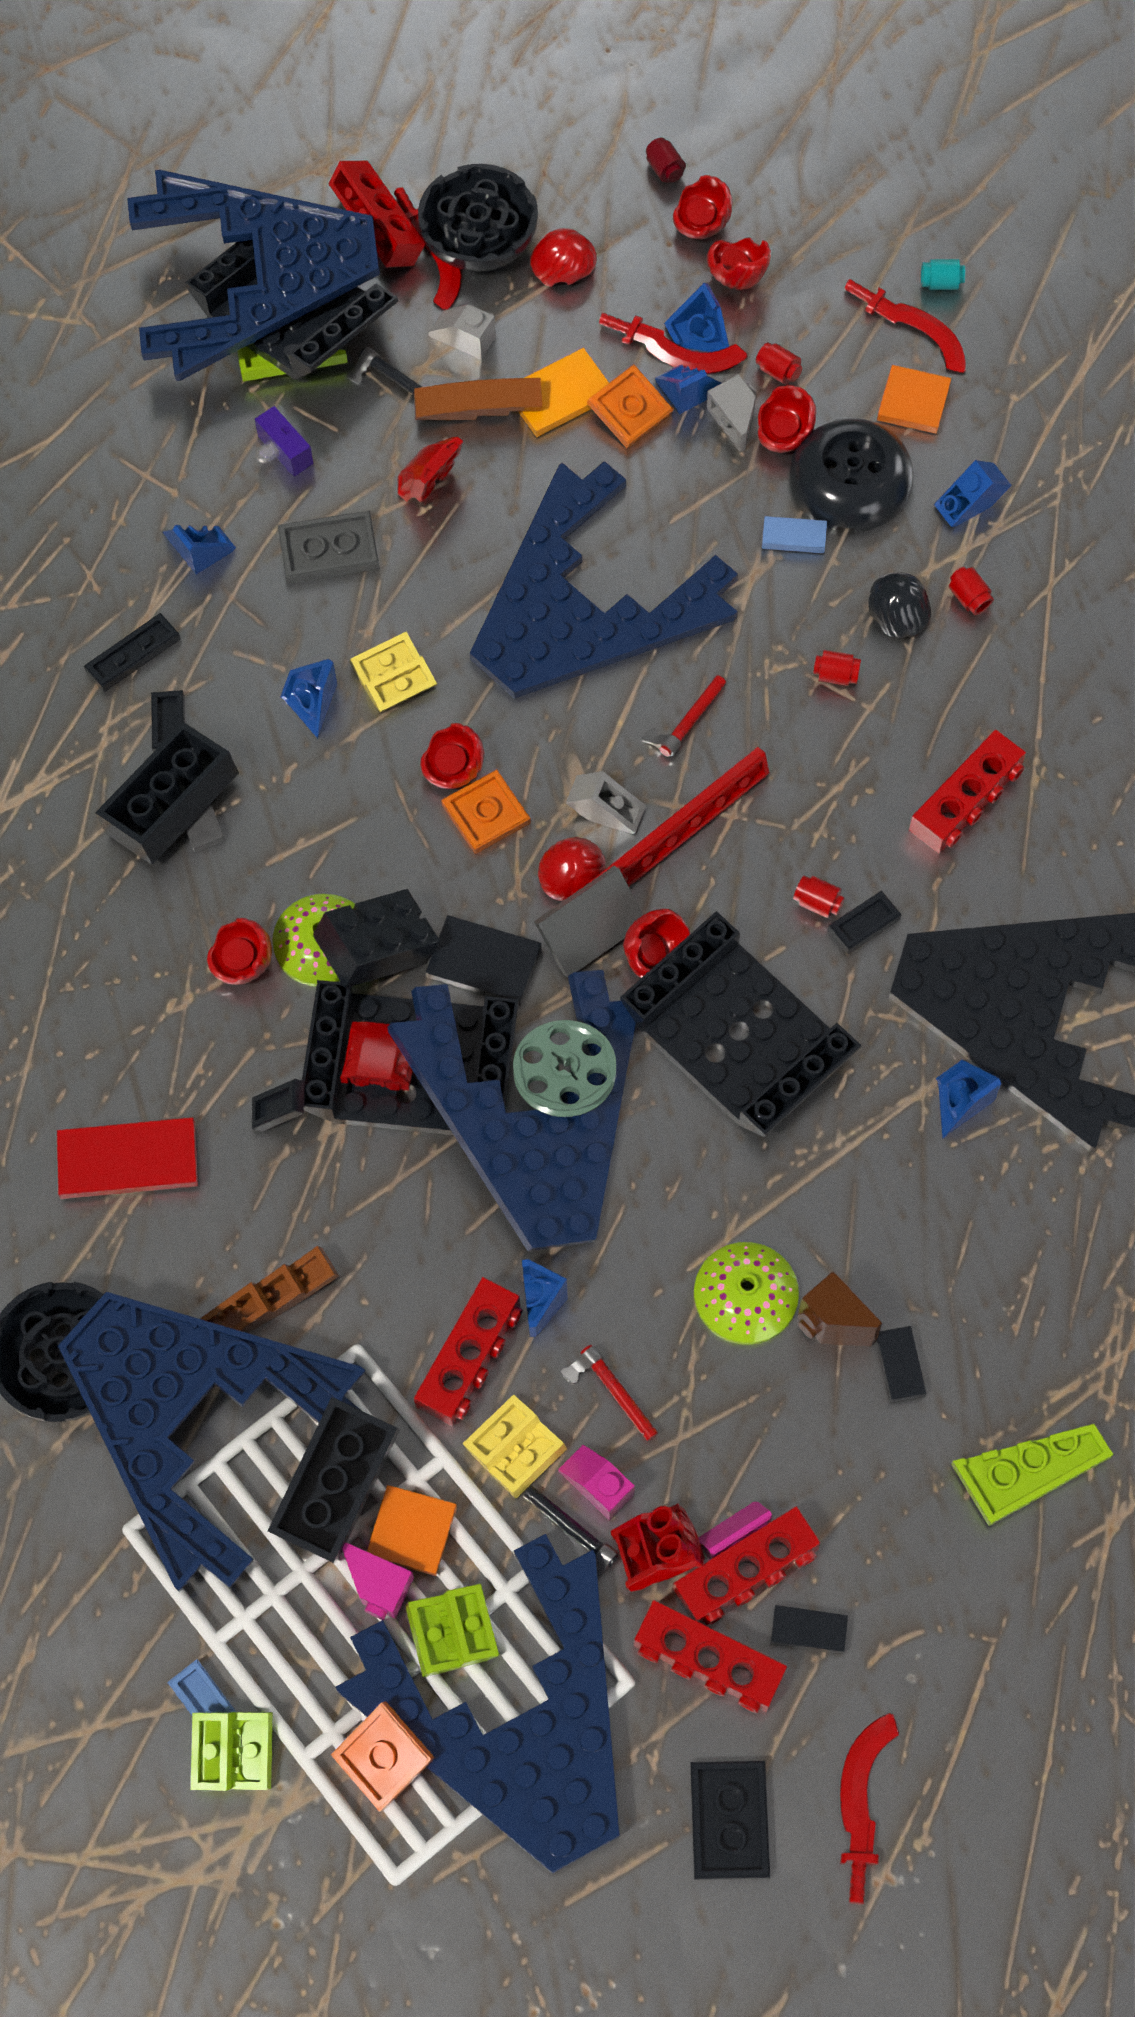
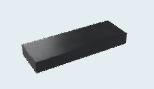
M159 613L84 665V669L99 688L106 692L181 639L180 635L168 620Z

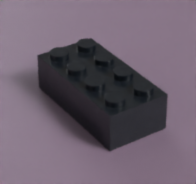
M182 722L95 814L107 835L153 865L231 783L239 772L228 750L185 722Z
M331 1397L268 1528V1532L332 1563H337L343 1552L342 1548L345 1542L347 1543L400 1429Z

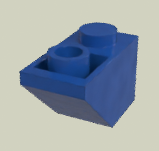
M975 460L934 505L949 525L956 527L991 508L1012 485L994 463Z

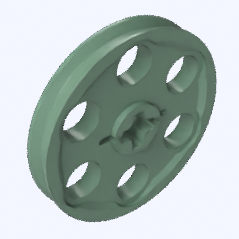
M557 1020L545 1023L529 1032L516 1049L513 1060L515 1085L522 1098L530 1106L542 1113L557 1117H573L585 1114L602 1104L613 1089L616 1080V1057L614 1050L601 1032L585 1023L573 1020ZM556 1033H564L569 1037V1041L563 1045H556L550 1038ZM594 1043L600 1046L601 1052L595 1056H589L582 1051V1048L587 1044ZM530 1051H537L543 1056L541 1061L534 1064L526 1062L523 1057ZM559 1064H562L564 1067L571 1065V1073L565 1069L559 1071ZM593 1073H601L607 1080L602 1085L596 1086L590 1084L587 1078ZM533 1081H543L548 1086L542 1093H533L528 1088L529 1084ZM569 1091L576 1093L579 1096V1100L574 1104H565L561 1101L560 1097Z

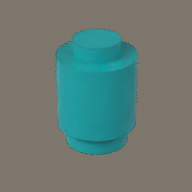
M930 259L929 262H922L921 287H928L929 290H958L959 284L965 283V265H960L959 259Z

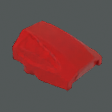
M456 436L422 448L397 476L398 495L406 502L411 498L417 499L420 503L425 501L436 486L434 481L436 479L442 481L455 464L453 460L459 455L463 440Z
M352 1022L345 1063L340 1077L341 1083L348 1084L350 1080L351 1083L360 1087L375 1084L393 1091L401 1089L409 1091L413 1070L389 1034L387 1027L390 1024Z
M678 1503L671 1507L659 1506L650 1513L639 1514L610 1531L611 1536L618 1545L627 1575L626 1588L631 1592L668 1580L694 1567L700 1568L704 1564L705 1556L697 1531L685 1509Z

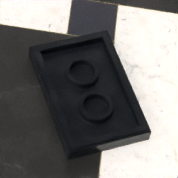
M447 915L439 935L440 942L433 952L425 972L426 978L490 997L519 999V1005L521 1006L539 957L542 943Z
M765 1761L690 1762L694 1880L770 1879Z

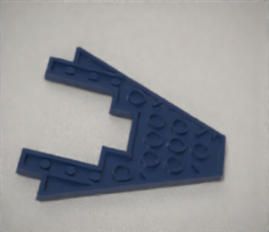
M155 170L157 194L127 198L129 222L132 231L220 218L224 244L253 240L258 285L227 289L230 315L139 328L143 360L172 357L176 381H181L380 275L374 222L371 215L164 170Z
M605 461L583 480L565 464L561 463L550 482L470 651V660L515 699L734 621L737 618L738 611L720 596L738 581V573L715 555L650 613L628 594L604 613L564 579L582 563V555L567 543L565 539L626 487V479Z
M603 970L573 972L568 976L577 1021L590 1025L601 1032L610 1042L616 1057V1080L611 1093L602 1104L582 1115L557 1117L538 1110L506 1113L499 1080L467 1083L448 984L415 987L411 993L417 1021L391 1023L387 1027L392 1039L527 1251L591 1243L597 1238L636 1022L621 1001L610 1002ZM590 1043L583 1047V1052L586 1055L595 1056L601 1052V1048L597 1044ZM593 1073L587 1078L590 1084L596 1086L602 1085L607 1080L601 1073ZM568 1091L561 1095V1099L565 1104H574L579 1100V1096L574 1092Z
M110 1292L104 1293L58 1345L161 1561L178 1592L183 1589L201 1566L230 1589L254 1559L172 1491L195 1461L169 1440L170 1436L214 1385L243 1407L265 1381H268L319 1424L331 1397L359 1409L345 1396L365 1373V1369L358 1365Z
M544 1534L515 1549L514 1555L564 1648L532 1666L548 1698L547 1701L484 1735L480 1731L466 1702L432 1719L383 1620L350 1637L366 1671L337 1685L335 1688L340 1696L365 1717H368L380 1703L386 1701L435 1757L426 1768L549 1872L554 1874L618 1839L620 1834L596 1555L591 1550L562 1565L547 1535Z

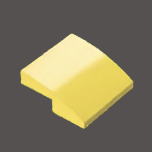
M407 631L350 659L353 670L380 713L437 685L423 656H419Z
M512 1395L462 1443L471 1455L515 1499L567 1450L565 1444L543 1425L538 1416L515 1395Z

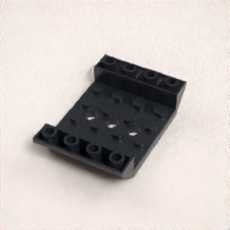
M253 240L236 242L185 282L186 288L208 318L230 315L227 289L258 285ZM377 283L366 292L356 287L246 347L293 379H297L311 373L394 306L398 302V297Z
M716 911L620 997V1000L643 1035L734 1122L745 1129L765 1137L861 1048V1044L838 1023L829 1028L739 944L740 932ZM764 1005L770 1008L772 1015L761 1019L754 1014L753 1010L757 1006ZM735 1027H742L748 1032V1037L744 1040H735L730 1036L729 1032ZM710 1049H719L725 1057L720 1062H711L706 1058L705 1054Z
M317 980L302 1081H304V1111L336 1124L453 1135L414 1072L412 1073L410 1090L416 1093V1098L410 1103H402L397 1099L402 1089L393 1091L375 1084L360 1087L351 1083L350 1080L348 1084L341 1083L340 1077L345 1063L352 1022L391 1024L417 1021L413 999L353 994L352 987L344 988L341 982ZM485 996L484 1006L452 1003L467 1083L499 1080L504 1107L506 1108L519 999Z

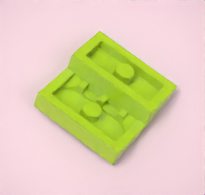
M481 1584L448 1590L443 1595L411 1601L405 1605L422 1677L456 1670L499 1656Z
M273 1712L192 1713L190 1790L271 1789Z

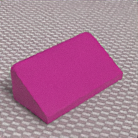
M752 1502L701 1535L699 1540L703 1551L711 1560L770 1523L772 1513L759 1502Z

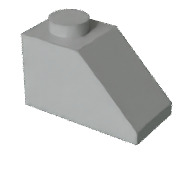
M469 304L447 309L441 313L428 334L431 338L482 360L496 339L495 316Z
M738 374L708 390L707 410L739 452H742L746 449L757 396L752 385L746 384Z
M603 771L577 775L566 801L567 805L585 819L629 834L636 833L646 807L645 804Z

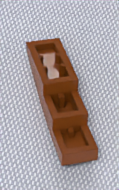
M541 378L473 380L415 388V420H476L478 416H508L510 411H541Z
M316 1246L290 1266L283 1264L257 1284L250 1282L200 1319L250 1333L310 1297L338 1278L339 1275L323 1248Z

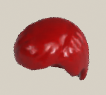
M704 175L700 176L696 183L686 186L680 196L679 204L673 212V223L676 229L686 237L697 240L711 238L724 229L730 220L733 205L732 195L727 184L716 176Z
M559 228L547 233L536 245L531 255L530 265L535 276L545 286L552 287L558 282H566L567 285H571L592 273L597 263V253L590 240L576 230Z
M750 237L735 243L718 240L711 245L707 253V264L711 274L722 285L735 290L750 289L755 286L767 271L771 259L769 244L762 240L761 244L758 245Z
M793 385L779 386L772 391L771 396L760 406L758 413V438L767 450L777 453L795 451L814 430L817 414L816 405L811 395L805 389Z
M451 723L449 727L436 731L430 740L427 751L421 757L420 766L423 776L427 781L439 788L456 789L467 785L482 770L485 757L482 740L471 727L461 723Z
M569 837L559 840L544 853L540 860L538 868L540 886L550 898L564 901L606 869V859L602 850L586 838Z
M656 909L642 915L629 927L623 943L624 953L630 968L638 977L642 978L691 934L684 919L671 909Z
M236 918L235 921L221 926L217 932L215 943L207 954V964L210 972L220 981L232 985H243L257 979L271 963L272 945L270 937L259 923L247 918Z

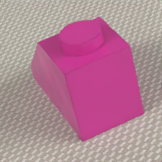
M582 1445L558 1469V1472L609 1521L634 1496L635 1486L612 1463L585 1445Z
M345 1542L342 1550L362 1604L366 1606L364 1611L382 1620H385L386 1615L396 1619L414 1580L412 1572Z

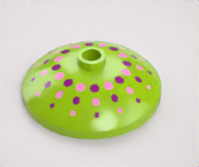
M322 893L303 897L287 907L276 922L272 938L274 954L282 970L295 981L308 986L316 987L317 980L340 982L314 939L313 933L325 912L348 905L353 909L355 903L342 896Z
M738 1242L718 1249L704 1261L696 1276L694 1301L701 1320L715 1335L732 1343L753 1345L776 1337L792 1321L798 1306L799 1287L792 1267L778 1252L759 1243ZM749 1281L754 1285V1288L746 1291L741 1287V1284Z

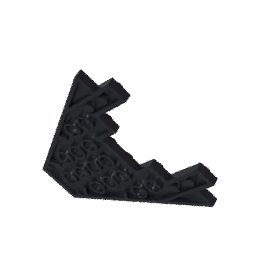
M1135 913L907 934L889 995L891 1000L981 1069L998 1077L1002 1085L1088 1151L1095 1152L1103 1124L1135 1133V1095L1079 1079L1087 1049L1054 1039L1069 985L1101 994L1109 965L1135 972Z

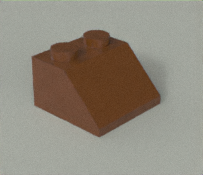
M834 1271L802 1297L797 1317L799 1320L798 1325L803 1333L810 1339L815 1337L821 1344L871 1347L876 1343L882 1326V1322Z

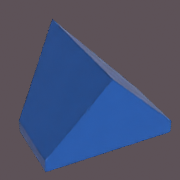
M703 283L664 323L674 343L681 347L705 352H715L729 347L721 307L707 283Z
M679 365L655 378L657 385L679 414L706 401L708 390L722 384L707 376L703 369L700 371L697 368L690 370L689 366L684 368L683 365Z
M175 525L172 530L163 531V534L196 575L232 553L236 548L219 526H214L212 530H208L207 526H203L201 530H196L191 525H188L186 530H184L180 525Z
M326 659L290 670L280 696L317 739L337 687L333 661Z
M961 1060L936 1078L939 1087L942 1139L996 1100L1001 1086L998 1077Z
M526 1259L522 1260L529 1334L530 1337H537L568 1300L567 1279Z

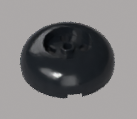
M468 164L457 167L456 172L445 177L441 174L431 182L421 197L418 208V221L425 243L443 262L466 271H490L511 263L527 249L536 232L538 206L534 194L532 195L525 186V181L517 174L496 165ZM496 214L500 217V220H493L491 216Z
M840 418L826 422L812 430V433L795 450L790 465L789 484L794 500L811 519L827 521V527L835 530L837 527L853 528L855 532L866 531L886 524L903 510L912 491L913 465L903 442L888 428L867 419ZM850 449H856L858 452H851ZM836 462L837 466L833 469H829L830 466ZM869 466L873 469L874 473L869 471Z
M46 1282L25 1290L11 1300L0 1313V1395L14 1409L30 1418L56 1423L74 1421L90 1415V1411L65 1360L57 1359V1355L61 1352L58 1345L65 1337L57 1336L56 1330L59 1326L63 1325L70 1326L72 1330L104 1295L102 1292L78 1282ZM34 1349H41L44 1351V1358L40 1362H32L30 1360V1353ZM60 1373L66 1374L68 1376L66 1384L59 1387L55 1386L53 1383L54 1377Z

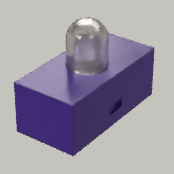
M275 406L254 419L258 437L263 442L255 451V458L259 463L267 464L277 458L293 477L314 464L311 446Z

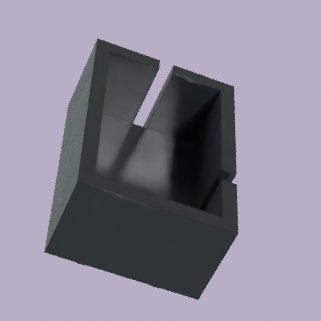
M408 889L355 903L353 909L348 905L327 911L323 914L313 933L314 939L344 988L427 964L440 942L426 917L419 918L422 911Z

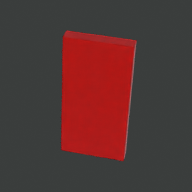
M194 1118L57 1130L58 1195L60 1199L198 1186Z

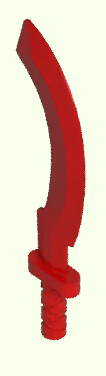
M403 187L397 188L394 191V195L398 203H400L402 210H404V213L422 237L418 221V209H415L411 200H409ZM425 244V247L435 259L440 274V284L433 302L443 310H447L452 306L458 295L461 284V270L443 262Z
M852 279L847 281L844 289L868 303L865 309L867 313L873 315L874 312H877L894 324L903 322L923 331L939 345L943 352L947 369L962 373L966 371V359L961 343L952 330L943 322L916 307L903 303L894 304L884 298L886 291L878 287V292L875 294L857 282L855 283Z
M602 313L599 319L600 325L627 334L626 337L622 338V343L630 345L633 340L646 344V349L653 356L673 367L683 365L684 368L689 366L690 370L697 368L700 371L703 369L706 374L716 373L738 365L748 356L737 344L715 352L691 351L666 338L663 330L642 323L643 318L637 315L633 318L632 323L607 315L606 313Z
M891 1713L878 1718L861 1732L852 1744L843 1767L840 1788L841 1814L845 1831L851 1834L850 1853H841L840 1864L845 1865L846 1862H852L849 1903L864 1904L866 1864L878 1865L879 1854H873L876 1823L870 1820L867 1786L868 1777L875 1758L890 1741L899 1735L894 1715Z

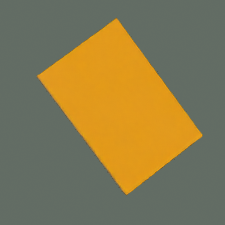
M583 347L524 377L541 378L542 409L541 411L518 412L537 438L591 410V407L587 404L588 399L609 382Z

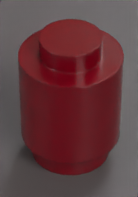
M662 137L651 141L646 147L645 152L647 154L646 159L655 173L664 183L678 181L683 176L686 168V163L670 141Z

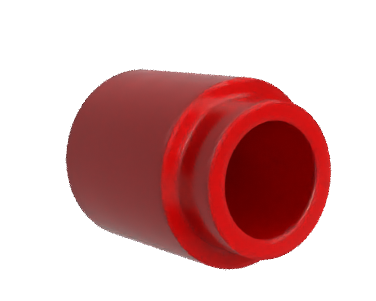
M765 343L756 356V364L760 366V370L784 385L795 382L802 372L801 358L777 343Z
M961 567L950 576L951 582L948 588L966 611H971L974 615H977L993 603L992 590L974 567L967 569L966 567Z
M823 650V656L816 655L813 674L819 675V682L849 686V683L857 684L861 659L853 658L854 654Z
M803 875L795 890L793 900L798 901L799 906L828 919L832 913L838 915L845 897L840 895L842 888L815 876L809 878Z

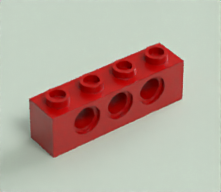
M339 161L328 184L346 210L373 217L377 254L385 267L414 266L426 243L369 161Z
M995 729L912 815L909 831L938 854L946 846L952 848L961 838L963 828L967 824L973 826L984 812L982 808L988 802L994 804L1004 792L1003 786L1009 780L1015 782L1025 769L1023 761L1026 752ZM992 769L996 771L997 774H988L984 770ZM963 791H973L976 796H968ZM950 812L956 817L947 818L942 813Z
M484 1277L481 1278L413 1398L416 1408L452 1427L458 1418L464 1419L472 1404V1401L469 1400L470 1395L475 1387L480 1389L483 1386L489 1370L486 1369L492 1357L496 1359L499 1357L506 1343V1339L503 1336L508 1327L514 1328L522 1315L523 1309L520 1308L519 1295ZM484 1317H493L497 1320V1324L491 1329H483L478 1325ZM467 1347H476L481 1351L479 1356L472 1360L465 1359L461 1354ZM451 1377H458L463 1380L462 1386L457 1390H449L445 1388L444 1384Z
M796 1506L704 1563L702 1567L696 1568L673 1583V1591L690 1618L701 1624L705 1623L708 1627L725 1616L723 1610L734 1603H736L737 1607H740L756 1596L754 1590L766 1584L770 1588L787 1577L785 1571L797 1564L800 1569L817 1558L815 1552L819 1550L821 1543ZM773 1543H783L787 1546L789 1554L785 1558H776L770 1553L769 1547ZM743 1562H752L757 1566L759 1573L754 1577L747 1578L739 1572L738 1567ZM713 1581H721L727 1586L728 1592L722 1597H715L709 1593L707 1586Z
M655 1600L652 1601L634 1639V1646L639 1648L637 1654L653 1663H657L661 1659L672 1665L671 1671L688 1680H691L693 1675L706 1682L704 1687L707 1690L723 1697L727 1692L739 1698L738 1704L753 1713H758L759 1709L765 1712L768 1711L787 1669L786 1665ZM677 1634L685 1640L686 1645L680 1651H671L666 1647L665 1639L669 1635ZM704 1651H712L717 1655L719 1663L713 1668H705L698 1661L699 1654ZM738 1667L748 1669L752 1675L751 1682L746 1685L737 1684L732 1679V1671Z

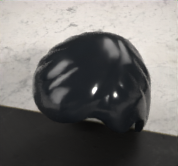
M905 572L888 573L877 578L870 589L868 598L870 614L879 623L883 633L887 636L897 638L912 637L928 625L932 614L930 601L923 584L915 576Z

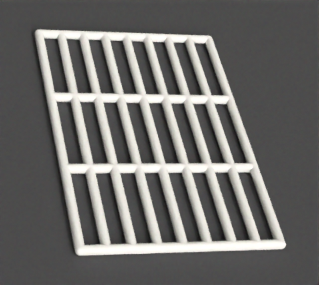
M355 1344L340 1355L337 1360L351 1364L357 1361L365 1369L366 1374L434 1456L432 1460L417 1470L394 1442L388 1457L406 1478L397 1488L412 1492L416 1491L419 1494L440 1499L427 1481L444 1468L513 1554L515 1549L525 1545L364 1347L360 1344ZM351 1389L345 1397L363 1412L372 1415ZM285 1398L179 1481L172 1489L181 1498L187 1495L204 1518L254 1559L245 1571L262 1591L263 1595L246 1608L231 1588L229 1589L201 1566L198 1571L234 1616L231 1621L216 1631L183 1588L180 1592L175 1589L161 1558L140 1532L145 1525L139 1513L123 1526L122 1532L259 1712H273V1731L389 1883L398 1886L481 1817L482 1814L470 1805L456 1817L424 1775L420 1773L410 1784L444 1828L426 1842L395 1800H393L383 1811L415 1851L400 1865L396 1866L315 1760L331 1745L337 1749L346 1739L344 1735L367 1717L348 1702L352 1709L334 1723L255 1619L273 1606L335 1687L349 1679L284 1596L302 1582L355 1651L356 1649L350 1637L359 1633V1631L313 1574L328 1560L313 1554L306 1561H303L288 1541L268 1532L272 1520L227 1464L229 1460L244 1449L283 1499L290 1484L255 1440L272 1427L299 1462H301L307 1447L284 1420V1417L298 1406L288 1398ZM214 1472L291 1568L292 1572L276 1585L198 1485ZM378 1478L371 1491V1494L378 1503L362 1516H359L347 1541L348 1544L357 1537H360L367 1547L369 1545L373 1532L371 1526L376 1523L386 1490ZM454 1516L449 1533L496 1590L485 1600L489 1615L506 1602L549 1656L561 1651V1646L517 1593L529 1583L523 1570L507 1581ZM342 1552L338 1562L334 1563V1565L358 1594L346 1558ZM441 1559L437 1576L447 1589L453 1590L465 1587L445 1561ZM413 1581L406 1596L410 1601L425 1599L426 1596ZM386 1615L383 1621L391 1637L410 1660L406 1667L412 1679L419 1673L422 1675L413 1639L397 1619ZM490 1618L500 1655L540 1704L547 1701L548 1698L535 1673ZM243 1629L323 1732L308 1746L305 1747L226 1644ZM603 1641L605 1667L617 1680L607 1690L608 1706L610 1708L635 1686V1679ZM479 1663L463 1667L506 1722L520 1715ZM440 1674L424 1677L449 1710L462 1704V1701ZM475 1719V1721H476V1723H477V1725H478L480 1731L482 1732V1734H483V1735L486 1734L485 1730L481 1727V1725H480V1724L477 1722V1720Z

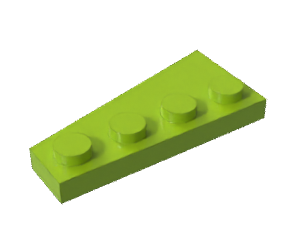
M1095 1424L1053 1434L1047 1438L1032 1442L1030 1440L1018 1443L1013 1447L984 1452L975 1457L954 1460L951 1465L988 1526H991L1109 1460L1114 1454Z

